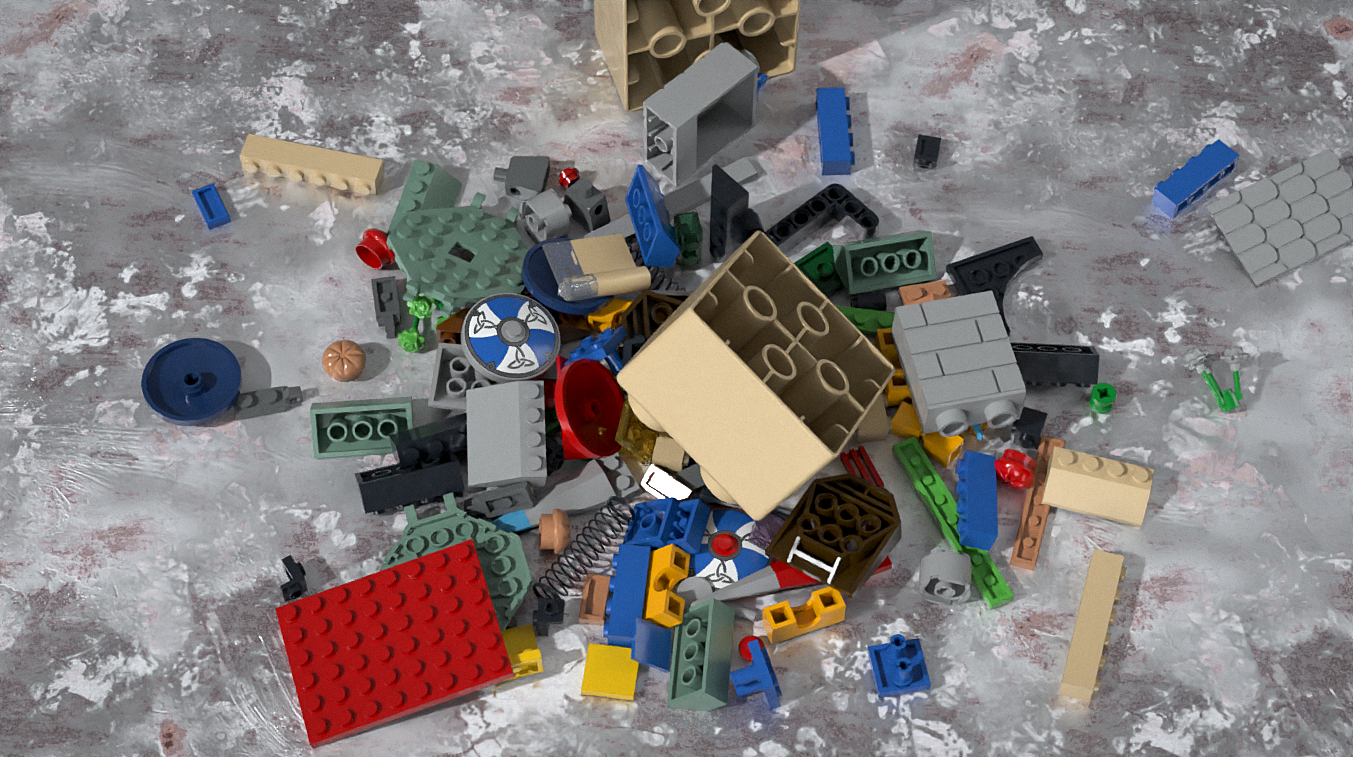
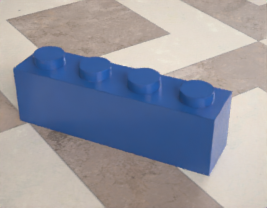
M844 87L817 88L816 114L822 176L850 175L851 165H855V152L850 151V147H853V133L848 132V129H851V115H847V111L850 109L849 97H845Z
M1220 139L1212 145H1206L1196 157L1192 156L1185 166L1181 169H1175L1164 182L1160 181L1154 187L1152 203L1170 218L1174 219L1235 171L1240 155Z
M967 450L963 458L957 461L955 472L958 474L959 480L956 485V493L959 494L956 512L959 514L957 533L960 534V545L989 551L998 537L996 468L994 466L996 456Z
M620 544L619 553H614L612 569H616V575L610 577L609 591L613 592L612 599H607L606 614H610L609 622H604L603 637L608 638L609 646L632 648L630 637L633 634V619H642L651 552L648 546Z

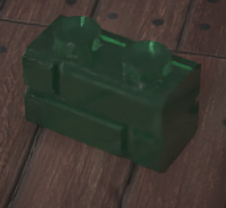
M694 211L676 214L673 227L675 229L676 241L680 244V255L678 258L676 257L677 264L681 266L699 263L702 253L703 230L698 213Z

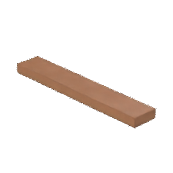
M1041 436L1035 460L1037 464L1034 470L1035 482L1028 488L1009 564L1011 566L1035 571L1050 510V505L1041 504L1048 460L1054 446L1065 448V440Z

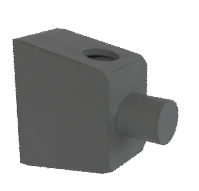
M513 156L511 157L508 169L495 167L493 180L505 182V191L508 197L526 201L546 190L550 174V157Z
M581 178L565 191L563 204L569 206L572 213L571 217L586 230L592 232L611 222L605 195L595 188L589 179Z

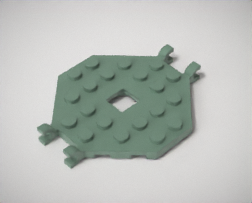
M477 192L470 206L408 211L388 235L386 242L389 250H393L395 253V261L401 272H405L408 277L406 284L408 290L403 299L412 303L417 294L421 292L442 301L444 305L439 315L449 318L455 307L465 306L466 302H478L487 296L498 293L523 295L527 288L523 282L521 272L524 258L529 250L515 228L518 222L516 218L519 215V209L511 207L505 220L482 211L483 206L481 205L486 195ZM455 248L469 250L475 254V257L469 263L451 255L450 252Z
M453 492L443 495L447 512L419 520L414 505L404 507L408 524L403 530V536L397 545H393L384 559V565L380 571L472 539L503 634L533 585L519 535L512 532L507 533L498 529L492 523L467 515L466 512L458 509Z

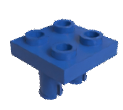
M622 326L614 330L610 327L602 331L598 337H586L580 342L581 346L570 353L571 357L564 365L566 366L570 362L583 358H590L598 362L604 358L611 368L613 375L619 373L623 365L617 351V345L627 335Z
M895 634L891 637L890 643L867 647L878 698L930 690L931 683L919 638L905 640L903 635Z
M758 640L748 642L747 644L753 659L752 665L729 672L738 698L761 690L762 693H765L770 710L781 707L778 697L783 695L766 647L760 648Z

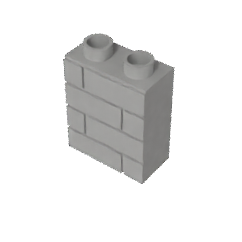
M721 43L707 53L704 59H699L687 68L684 74H679L667 83L664 89H659L643 101L644 161L675 187L755 126L756 103L758 102L757 79L760 71L756 58L747 50L739 52L729 43Z
M992 291L896 307L891 336L923 434L939 431L941 436L951 437L963 433L970 425L988 423L992 428H1001L1010 425L1019 417L1026 395V387L1019 367L1016 364L1017 361Z

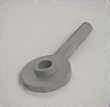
M689 577L683 580L677 589V595L685 600L684 609L691 607L692 602L713 593L710 584L700 577ZM729 601L722 602L736 610L735 615L755 621L757 611Z

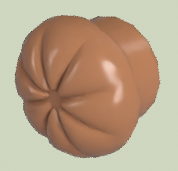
M351 340L333 342L326 348L322 356V367L325 373L339 382H350L357 379L361 375L366 363L364 350Z
M556 508L552 511L553 514L540 515L539 550H554L555 554H562L564 549L570 545V521L565 511Z

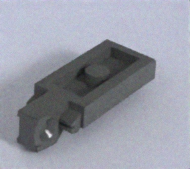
M395 276L371 279L378 326H385L386 339L396 338L395 325L400 324L401 315Z
M279 386L241 393L234 404L236 420L286 412V409L291 407V404L303 402L301 387Z
M528 481L478 493L474 497L464 500L463 510L469 516L481 514V516L491 518L533 508L536 500Z

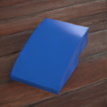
M675 497L637 503L634 507L635 519L629 522L622 544L648 546L651 552L674 544L689 554L698 553L711 509L700 499L679 502Z

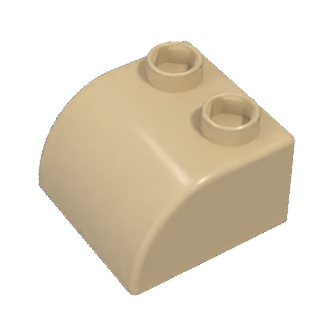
M594 0L595 35L624 109L627 112H633L643 109V101L659 89H664L667 83L679 74H684L687 68L699 59H704L707 53L721 43L727 42L739 52L741 50L749 51L758 61L759 73L767 75L768 78L793 72L796 69L801 0Z
M756 231L655 331L618 373L617 382L628 393L629 404L638 419L653 430L667 432L700 465L703 481L712 494L728 504H738L752 519L759 521L839 455L894 375L895 367L763 232Z

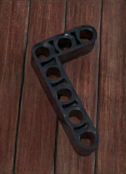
M834 183L821 190L765 231L764 234L786 254L833 218L859 240L875 238L878 236L879 217L844 186Z

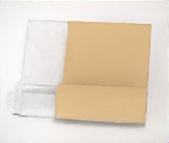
M622 233L547 243L542 246L559 286V294L566 301L643 291L650 288L651 277L649 270L645 266L636 267Z

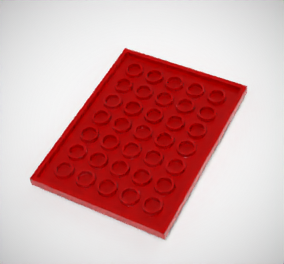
M472 539L275 608L309 743L312 748L328 744L515 677L477 550Z

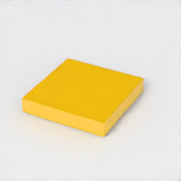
M589 643L581 694L634 701L640 663L631 660L632 648Z

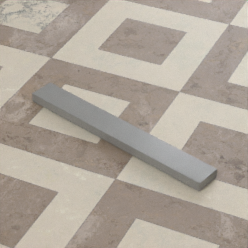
M746 157L721 168L740 185L758 178V172ZM712 173L664 196V204L666 210L669 211L670 220L711 201ZM627 214L586 234L585 238L622 233L625 242L636 238L630 214Z

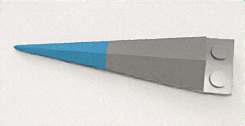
M617 452L609 457L598 460L593 459L534 496L536 504L533 508L505 514L493 521L492 524L507 533H517L539 526L540 515L553 514L552 511L556 508L562 509L568 517L601 509L603 505H606L607 500L611 496H618L627 501L640 494L641 490L621 455ZM611 500L613 505L621 504L618 501Z

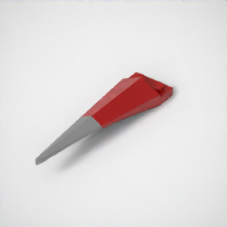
M888 556L872 576L892 569V563ZM778 561L692 602L691 606L712 598L724 602L822 582Z

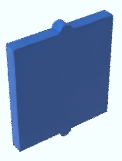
M634 618L633 634L630 637L632 641L631 660L663 672H669L670 654H672V631L640 618Z

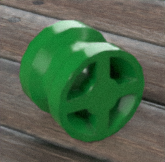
M1108 383L1096 384L1092 389L1089 400L1091 409L1099 414L1109 413L1113 409L1116 399L1115 388Z

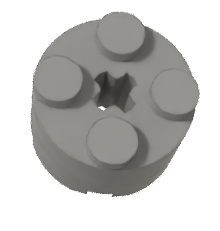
M554 189L546 190L520 204L521 220L525 218L528 226L524 228L536 244L547 239L559 238L570 232L569 217L572 216L571 210L567 204L561 202Z
M942 548L932 549L931 554L925 556L920 561L919 594L923 593L926 601L938 605H951L953 600L958 599L959 603L968 600L971 596L972 579L970 556L946 552Z

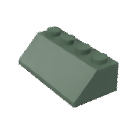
M414 160L387 235L392 232L408 211L454 207L462 183L438 164Z
M916 230L833 245L835 269L848 294L937 279L931 231Z
M412 396L312 403L310 408L314 458L393 453L389 435L414 428Z
M715 598L684 609L682 623L675 625L667 706L670 708L710 711L727 705L736 610Z

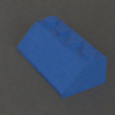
M638 164L625 201L645 266L673 267L676 257L678 258L680 255V244L677 243L675 229L671 226L669 211L666 210L664 204V195L661 193L658 183L645 167Z

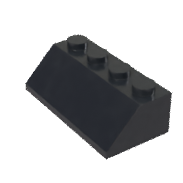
M717 164L712 166L709 251L714 259L720 260L723 263L747 240L749 192Z
M1010 342L1023 381H1027L1026 384L1039 386L1041 382H1051L1052 386L1064 387L1066 383H1074L1077 387L1089 388L1091 384L1098 383L1100 355L1094 346Z
M455 453L401 468L397 463L355 473L365 514L370 513L371 515L382 514L385 512V509L392 507L403 509L416 501L428 503L435 500L437 496L452 492L456 496L460 493L459 491L465 490L459 460Z

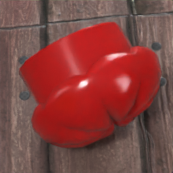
M376 228L364 231L363 240L355 246L358 257L373 269H381L385 264H394L396 255L393 250H389L386 244L387 233Z
M1006 449L1002 457L994 461L996 478L1005 486H1011L1014 489H1026L1034 484V470L1037 464L1026 454L1013 449Z

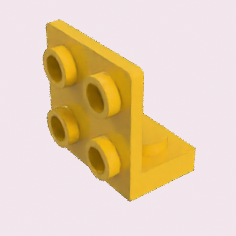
M532 624L504 630L502 635L515 677L511 679L544 672L542 657L537 646Z

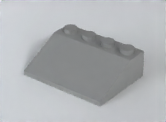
M438 343L428 408L466 411V390L503 383L493 381L479 373L466 358L462 344Z
M515 381L466 390L468 487H505L528 481L530 487H545L547 468L544 381Z

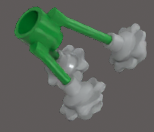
M1198 346L1184 353L1185 360L1182 362V366L1189 367L1190 370H1197L1198 373L1202 374L1216 398L1222 413L1241 406L1239 400L1244 397L1240 387V363L1248 358L1250 354L1243 352L1242 347L1233 346L1226 348L1224 355L1219 357V360L1230 364L1231 371H1233L1235 392L1233 393L1231 388L1221 392L1213 376L1214 372L1211 366L1217 358L1216 354H1209L1208 350H1201Z

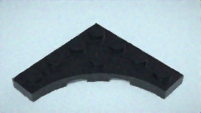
M1030 236L946 265V272L960 296L986 291L993 292L999 314L1009 337L1010 329L1003 310L1005 292L1010 282L1020 271L1042 259L1043 252L1034 237Z

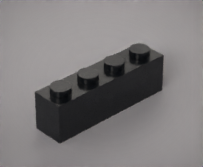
M467 412L389 435L393 455L399 466L404 468L467 449Z

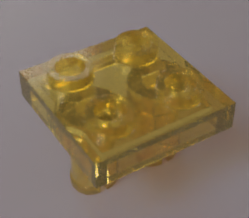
M625 398L615 441L622 446L618 452L619 454L629 452L642 465L649 466L652 464L657 437L659 438L660 434L643 428L641 421L633 412L628 398Z

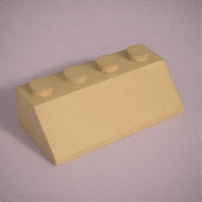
M1054 446L1048 460L1041 504H1048L1061 509L1141 527L1151 492L1154 469Z

